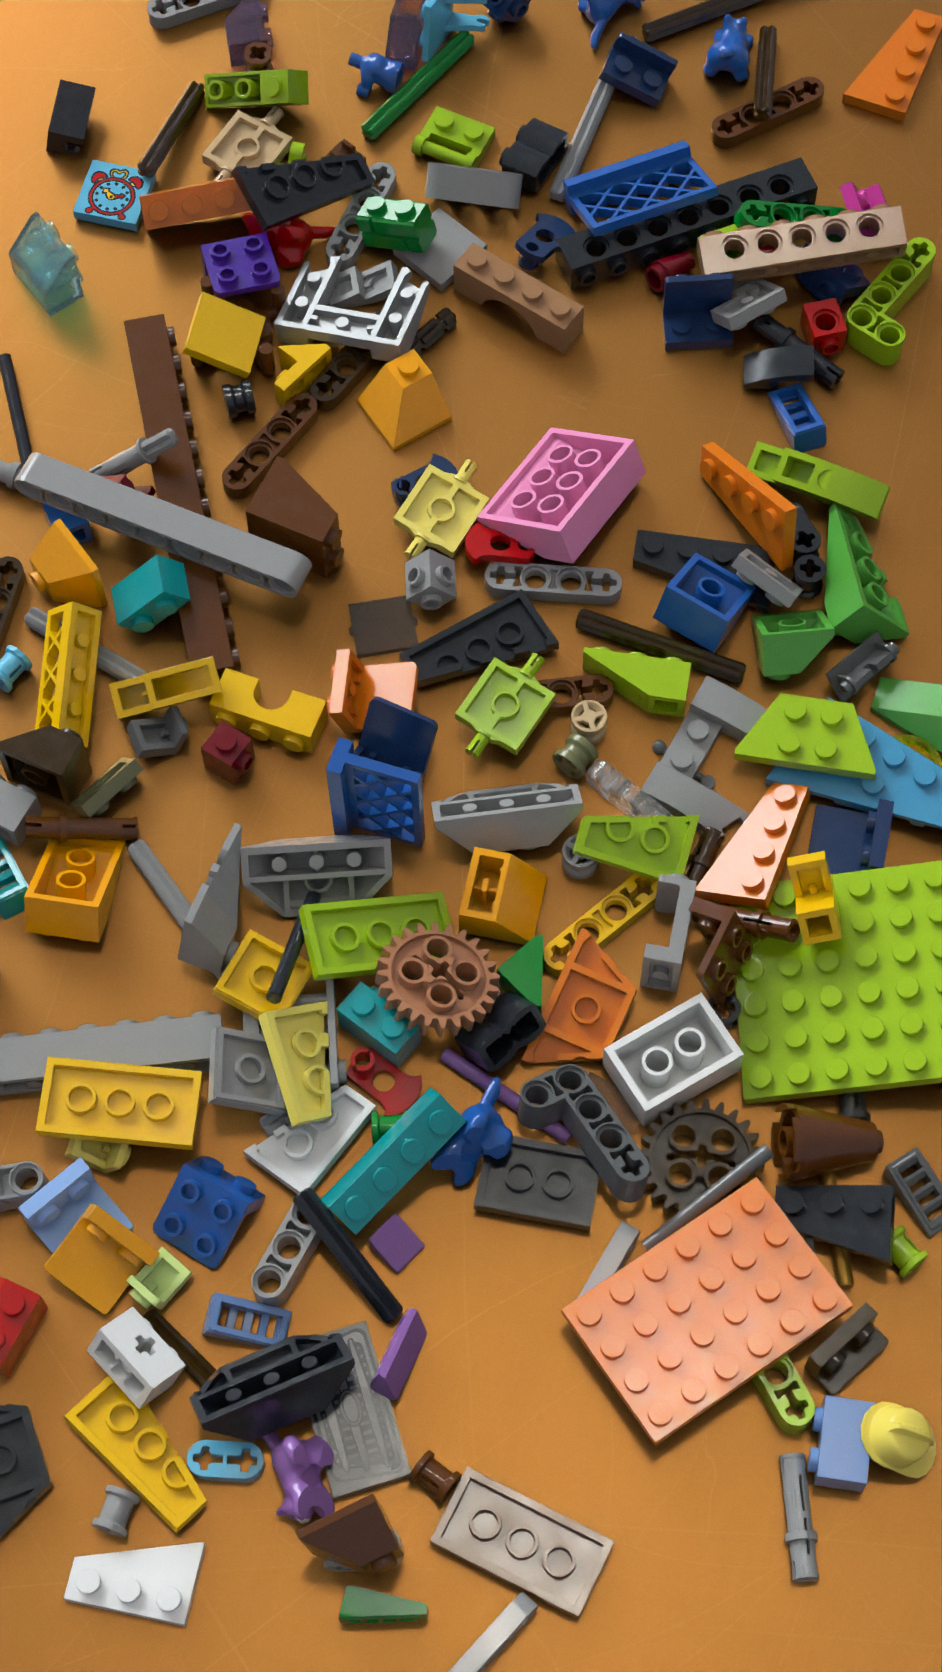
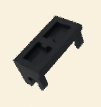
M60 79L48 129L47 152L53 153V151L72 155L79 154L80 147L68 145L66 142L83 145L95 96V87Z

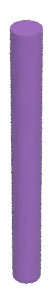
M449 1047L440 1058L442 1062L485 1091L493 1079L492 1076ZM501 1083L498 1100L517 1112L520 1095ZM558 1121L541 1128L564 1145L572 1138L568 1128Z

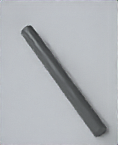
M763 1144L641 1242L647 1251L703 1214L774 1157L773 1153Z

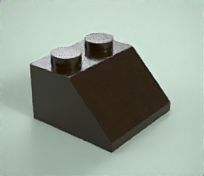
M48 725L0 741V761L7 780L25 785L37 793L68 806L78 797L92 773L83 739L78 733L69 728H62L60 730Z

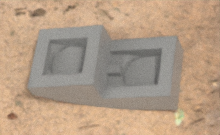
M388 260L363 272L356 266L340 272L330 299V306L350 308L387 299L398 277L397 266L392 260Z

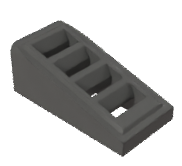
M915 1147L887 1165L882 1176L889 1185H893L896 1195L927 1237L930 1238L942 1230V1214L931 1221L926 1216L942 1206V1184L925 1157ZM912 1166L916 1172L903 1179L901 1173ZM922 1180L925 1185L912 1193L909 1187ZM932 1193L935 1199L921 1207L918 1201Z

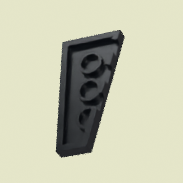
M360 153L321 157L320 160L307 162L305 159L293 160L289 164L280 165L265 163L261 164L260 167L253 168L238 166L231 172L263 232L367 190L376 183Z
M520 589L400 653L399 661L414 662L418 666L417 688L485 670L494 657L504 663H510L531 657L532 653L539 655L559 649V642L523 590Z

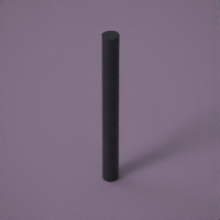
M4 353L0 355V371L20 462L24 466L28 457L33 452L10 354Z
M309 891L303 905L320 903L321 895L316 891ZM299 915L266 995L267 1000L273 1004L281 1002L305 941Z

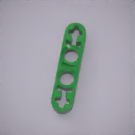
M747 200L735 213L734 222L738 229L747 225H754L759 228L770 226L775 222V214L782 216L790 222L803 221V217L816 214L823 215L824 217L834 216L846 209L831 206ZM837 234L826 236L828 240L834 242H841L843 240Z

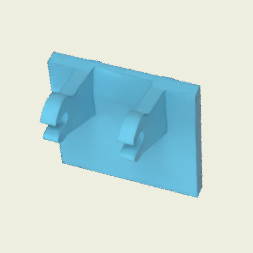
M426 0L421 10V19H424V28L419 41L422 47V61L428 63L452 31H485L486 26H489L490 22L487 16L481 14L473 16L453 12V4H487V0Z

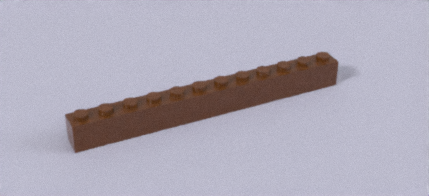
M164 314L124 321L145 436L149 439L163 430L171 428L179 438L178 445L158 455L157 460L151 464L157 498L210 518L208 498H200L199 489L205 488L202 468H194L193 460L200 459L196 439L189 440L187 433L188 431H194L190 410L183 411L182 403L188 402L185 383H178L176 375L183 374L179 354L172 355L171 347L177 346L173 326L166 327ZM168 552L169 559L184 563L191 599L179 608L188 661L192 662L213 656L220 680L225 668L234 671L241 668L238 648H230L229 638L235 637L231 616L224 617L222 609L229 607L225 586L218 587L216 579L223 577V573Z

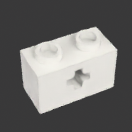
M131 1307L100 1328L87 1348V1352L138 1409H141L170 1388L186 1366L179 1358L177 1352L166 1344L153 1329L150 1322L143 1318L134 1307Z

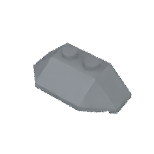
M532 783L468 791L450 796L444 801L437 800L431 802L435 828L472 853L474 847L502 852L517 849L533 850L541 846H549L583 810V802L578 784L564 786L558 783Z
M356 834L278 839L240 847L243 886L283 917L298 916V911L309 891H316L321 895L320 903L370 899L393 876L390 837Z

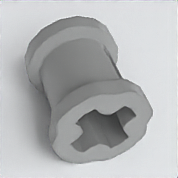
M106 1485L105 1493L107 1497L99 1517L93 1518L91 1525L108 1534L126 1538L128 1533L125 1529L133 1506L138 1505L141 1498L123 1488Z

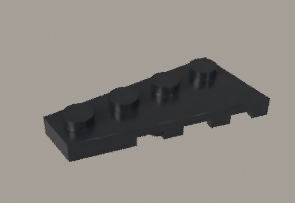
M638 530L632 567L672 580L695 553H698L737 576V570L731 565L746 548L774 569L775 563L761 546ZM754 584L757 588L747 605L757 608L756 612L769 614L770 600L765 596L766 591Z

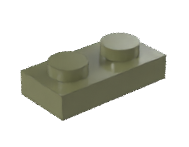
M122 757L69 805L78 816L97 817L111 805L109 800L118 792H126L137 782L136 776L143 768L135 758Z

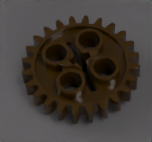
M689 1099L687 1110L684 1111L677 1103L673 1104V1116L660 1111L659 1121L661 1125L650 1121L648 1131L652 1136L642 1135L641 1144L647 1148L641 1149L650 1164L646 1190L655 1188L651 1197L652 1203L662 1199L665 1200L663 1213L666 1214L673 1208L678 1209V1212H680L712 1186L709 1182L711 1177L718 1175L723 1177L735 1168L730 1167L726 1163L734 1162L737 1166L759 1148L752 1147L758 1142L759 1134H746L750 1121L746 1120L739 1124L736 1122L737 1109L727 1116L723 1114V1102H720L717 1108L712 1110L710 1109L708 1099H704L701 1108H696L693 1100ZM677 1135H686L691 1138L693 1143L688 1147H681L674 1142L673 1138ZM716 1139H725L731 1144L732 1148L727 1151H720L713 1146L712 1142ZM668 1155H671V1156H673L675 1159L672 1160V1161H669V1160H667L666 1157H667ZM697 1156L704 1157L705 1166H697ZM765 1164L762 1165L759 1169H757L753 1174H751L748 1178H746L743 1182H741L738 1186H736L733 1190H731L728 1194H726L714 1205H716L717 1203H719L720 1201H722L723 1199H725L733 1192H735L736 1190H738L739 1188H741L742 1186H744L756 1177L761 1182L762 1179L756 1174L762 1173L764 1171ZM681 1171L688 1175L690 1181L685 1184H677L671 1180L670 1175Z

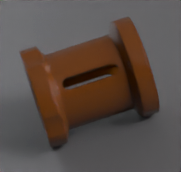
M253 42L245 47L244 60L248 64L246 72L263 71L264 69L274 70L270 63L272 49L268 44Z
M428 1450L412 1469L408 1476V1481L412 1484L418 1482L436 1496L435 1502L441 1505L454 1491L461 1480L462 1474L458 1471L452 1473L435 1460V1454Z

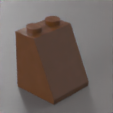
M277 456L245 511L248 532L303 554L312 563L310 572L327 578L332 567L337 568L344 554V548H341L342 530L339 529L338 514L284 458Z

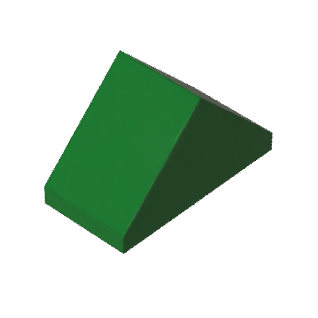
M544 935L534 936L497 969V974L500 975L498 985L505 992L511 991L536 1004L540 1013L542 1008Z

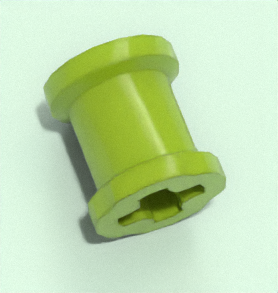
M900 1225L894 1230L893 1262L900 1269L899 1275L905 1278L919 1267L929 1254L925 1250L920 1251L905 1235L906 1229L903 1225Z

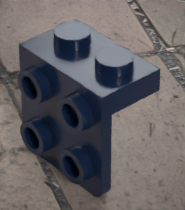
M374 697L369 702L359 745L354 750V754L421 773L423 783L438 724L433 719L384 698Z

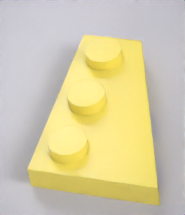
M327 1001L266 1011L258 1016L292 1127L323 1121L331 1116L330 1071L325 1067V1049L329 1047V1033H324V1016L328 1014Z

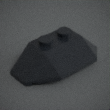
M340 1333L330 1334L329 1336L317 1334L292 1336L219 1367L204 1382L199 1392H194L189 1399L203 1430L254 1441L327 1409L355 1366V1361Z

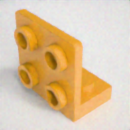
M90 1204L43 1268L99 1312L107 1314L129 1286L126 1280L131 1275L136 1276L144 1264L151 1266L160 1253L98 1205Z

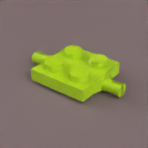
M532 653L522 669L509 666L501 660L493 658L455 713V719L471 728L476 734L465 749L468 755L471 756L473 753V758L478 759L488 742L497 744L514 755H517L556 697V693L542 686L534 677L545 663L542 656L538 657L537 653Z

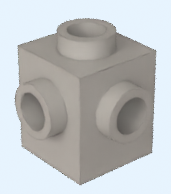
M428 549L405 562L406 600L421 606L423 609L433 611L457 598L455 560Z

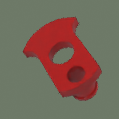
M480 522L472 526L466 535V556L474 566L482 561L527 565L535 563V549L526 548V550H523V546L520 545L519 541L495 529H488ZM496 541H502L510 547L499 551L492 548L491 544Z
M358 1048L352 1053L351 1063L347 1071V1079L383 1107L385 1115L403 1114L404 1110H409L419 1099L422 1089L421 1075L409 1076L373 1048ZM360 1061L369 1062L368 1065L357 1068V1064ZM381 1073L390 1074L395 1080L394 1086L388 1091L377 1090L373 1086V1080L377 1075Z

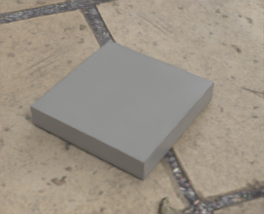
M438 208L431 216L437 228V235L425 253L393 249V254L442 292L454 281L453 265L469 246L475 243L487 250V244L442 209Z
M215 1026L211 1030L209 1104L277 1116L285 1112L286 1106L264 1035Z

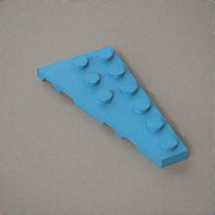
M858 716L876 768L875 781L775 766L765 779L766 785L769 786L773 782L809 786L811 795L834 800L835 804L868 813L869 811L876 812L879 799L894 801L892 816L908 820L912 825L920 827L927 825L942 829V767Z

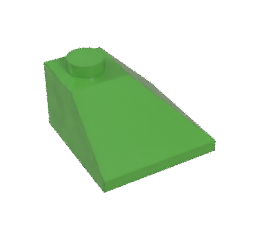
M822 609L751 616L758 666L764 677H769L772 680H785L790 678V674H800L835 636V628Z

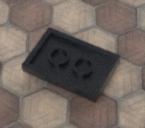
M513 1136L511 1148L505 1157L495 1159L490 1155H484L474 1210L590 1231L600 1175L581 1148Z

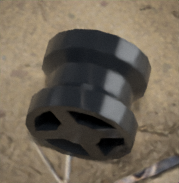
M249 379L242 380L236 386H231L230 384L222 385L229 419L236 418L242 412L248 414L256 413Z

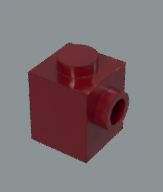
M221 721L201 747L205 768L233 785L251 768L255 760L252 738Z

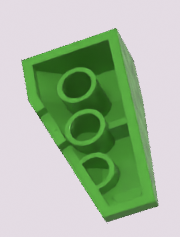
M833 503L829 507L824 605L828 620L835 628V635L843 636L854 644L864 642L875 631L879 632L882 640L905 638L910 633L903 609L898 598L892 597L890 599L883 585L888 581L885 572L879 570L875 562L869 557L874 553V550L858 518L841 506Z
M880 677L870 711L906 734L912 733L928 744L927 748L935 753L939 751L942 753V685Z

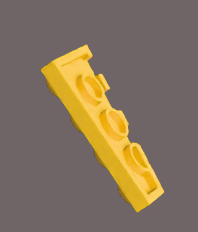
M107 1376L64 1415L65 1422L176 1533L206 1506L207 1500L181 1456H178L169 1440L167 1432L162 1424H159L150 1409L149 1403L138 1409L110 1376Z

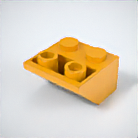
M474 847L458 914L459 932L465 929L467 934L525 945L535 936L547 876L512 854Z

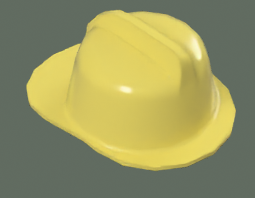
M880 1402L871 1406L864 1414L861 1423V1440L865 1451L874 1462L911 1478H920L929 1472L936 1456V1441L932 1428L921 1413L913 1408L903 1407L895 1403Z

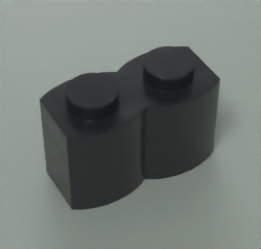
M533 118L527 125L520 127L516 136V142L510 148L506 147L502 152L499 161L502 171L523 174L522 187L537 193L548 180L552 170L559 165L568 149V132Z
M511 991L496 997L491 1012H486L482 1023L475 1021L471 1031H467L462 1026L458 1035L455 1036V1041L464 1056L489 1072L496 1071L505 1066L514 1057L518 1048L533 1042L546 1026V1022L536 1004Z

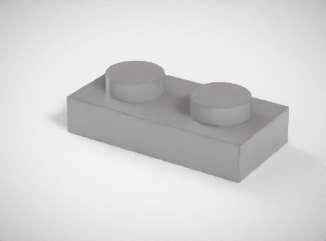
M747 548L738 555L731 565L737 570L736 574L742 581L749 585H758L766 591L765 596L778 606L785 605L789 608L803 592L802 588Z

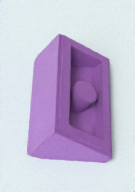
M408 1309L399 1321L370 1383V1389L391 1400L398 1399L427 1336L426 1328L416 1309Z

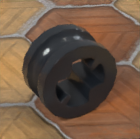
M733 994L729 997L726 996L723 1002L726 1010H733V1012H729L728 1018H722L720 1013L715 1012L727 1030L737 1024L741 1013L740 1002ZM709 999L708 1003L711 1005L713 1010L717 1011L718 1005L714 1004L712 1000Z

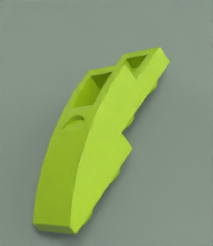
M759 441L756 443L747 466L751 472L766 483L810 496L815 501L828 505L836 503L847 511L875 520H879L891 489L890 486L834 463L785 447L781 449Z

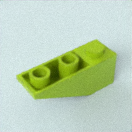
M278 69L204 74L206 108L309 104L308 71Z
M584 647L583 670L591 675L599 674L608 677L612 681L615 691L647 712L677 717L684 716L691 671L690 662H683L676 657H667L665 659L649 657L641 652H615L606 647Z

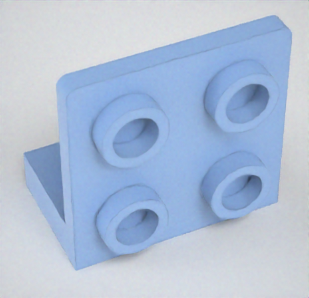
M81 1157L18 1207L25 1222L52 1254L90 1204L98 1205L130 1231L134 1228L132 1222L95 1181L91 1169Z

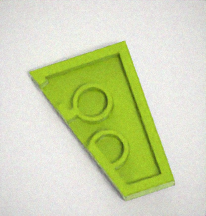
M654 815L652 817L584 816L580 823L572 854L658 881L659 875L668 876L673 873L684 875L700 815L669 817L667 815Z

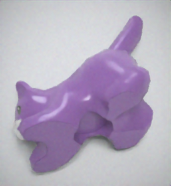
M275 1431L263 1436L262 1438L272 1451L273 1469L284 1490L285 1499L281 1507L277 1509L276 1514L278 1516H287L304 1524L310 1521L314 1512H317L322 1518L334 1513L332 1496L323 1485L320 1476L322 1469L333 1464L334 1453L329 1443L320 1436H313L308 1440H299L294 1435H288L281 1440Z

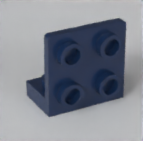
M732 273L689 276L680 274L665 278L662 306L665 351L733 346V332L714 323L710 311L732 300L734 284Z
M879 799L876 812L869 811V813L817 805L808 854L825 851L830 874L884 868L894 801Z

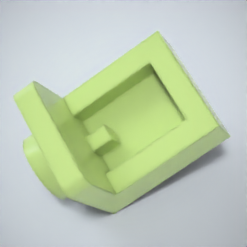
M164 1247L158 1250L160 1255L151 1266L145 1265L136 1276L131 1275L126 1280L134 1287L129 1294L146 1309L152 1304L162 1310L193 1275L189 1269Z

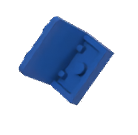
M200 1156L183 1164L153 1224V1231L156 1235L209 1268H215L221 1264L244 1217L258 1210L266 1195L256 1190L257 1186L251 1180L242 1176L235 1177L225 1171L224 1165L220 1161L209 1156Z

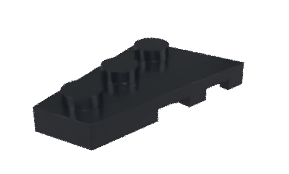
M776 1185L775 1202L801 1236L818 1242L824 1241L842 1247L845 1251L857 1255L863 1254L892 1266L895 1188L893 1185Z

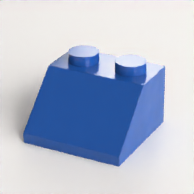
M695 553L666 586L653 618L691 639L699 646L715 653L729 636L757 587L745 583L735 574Z

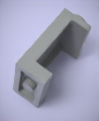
M676 873L669 874L668 876L659 875L655 911L673 914L675 917L669 947L646 943L640 986L677 992L691 921V913L688 909L695 897L697 881L689 880L685 875Z

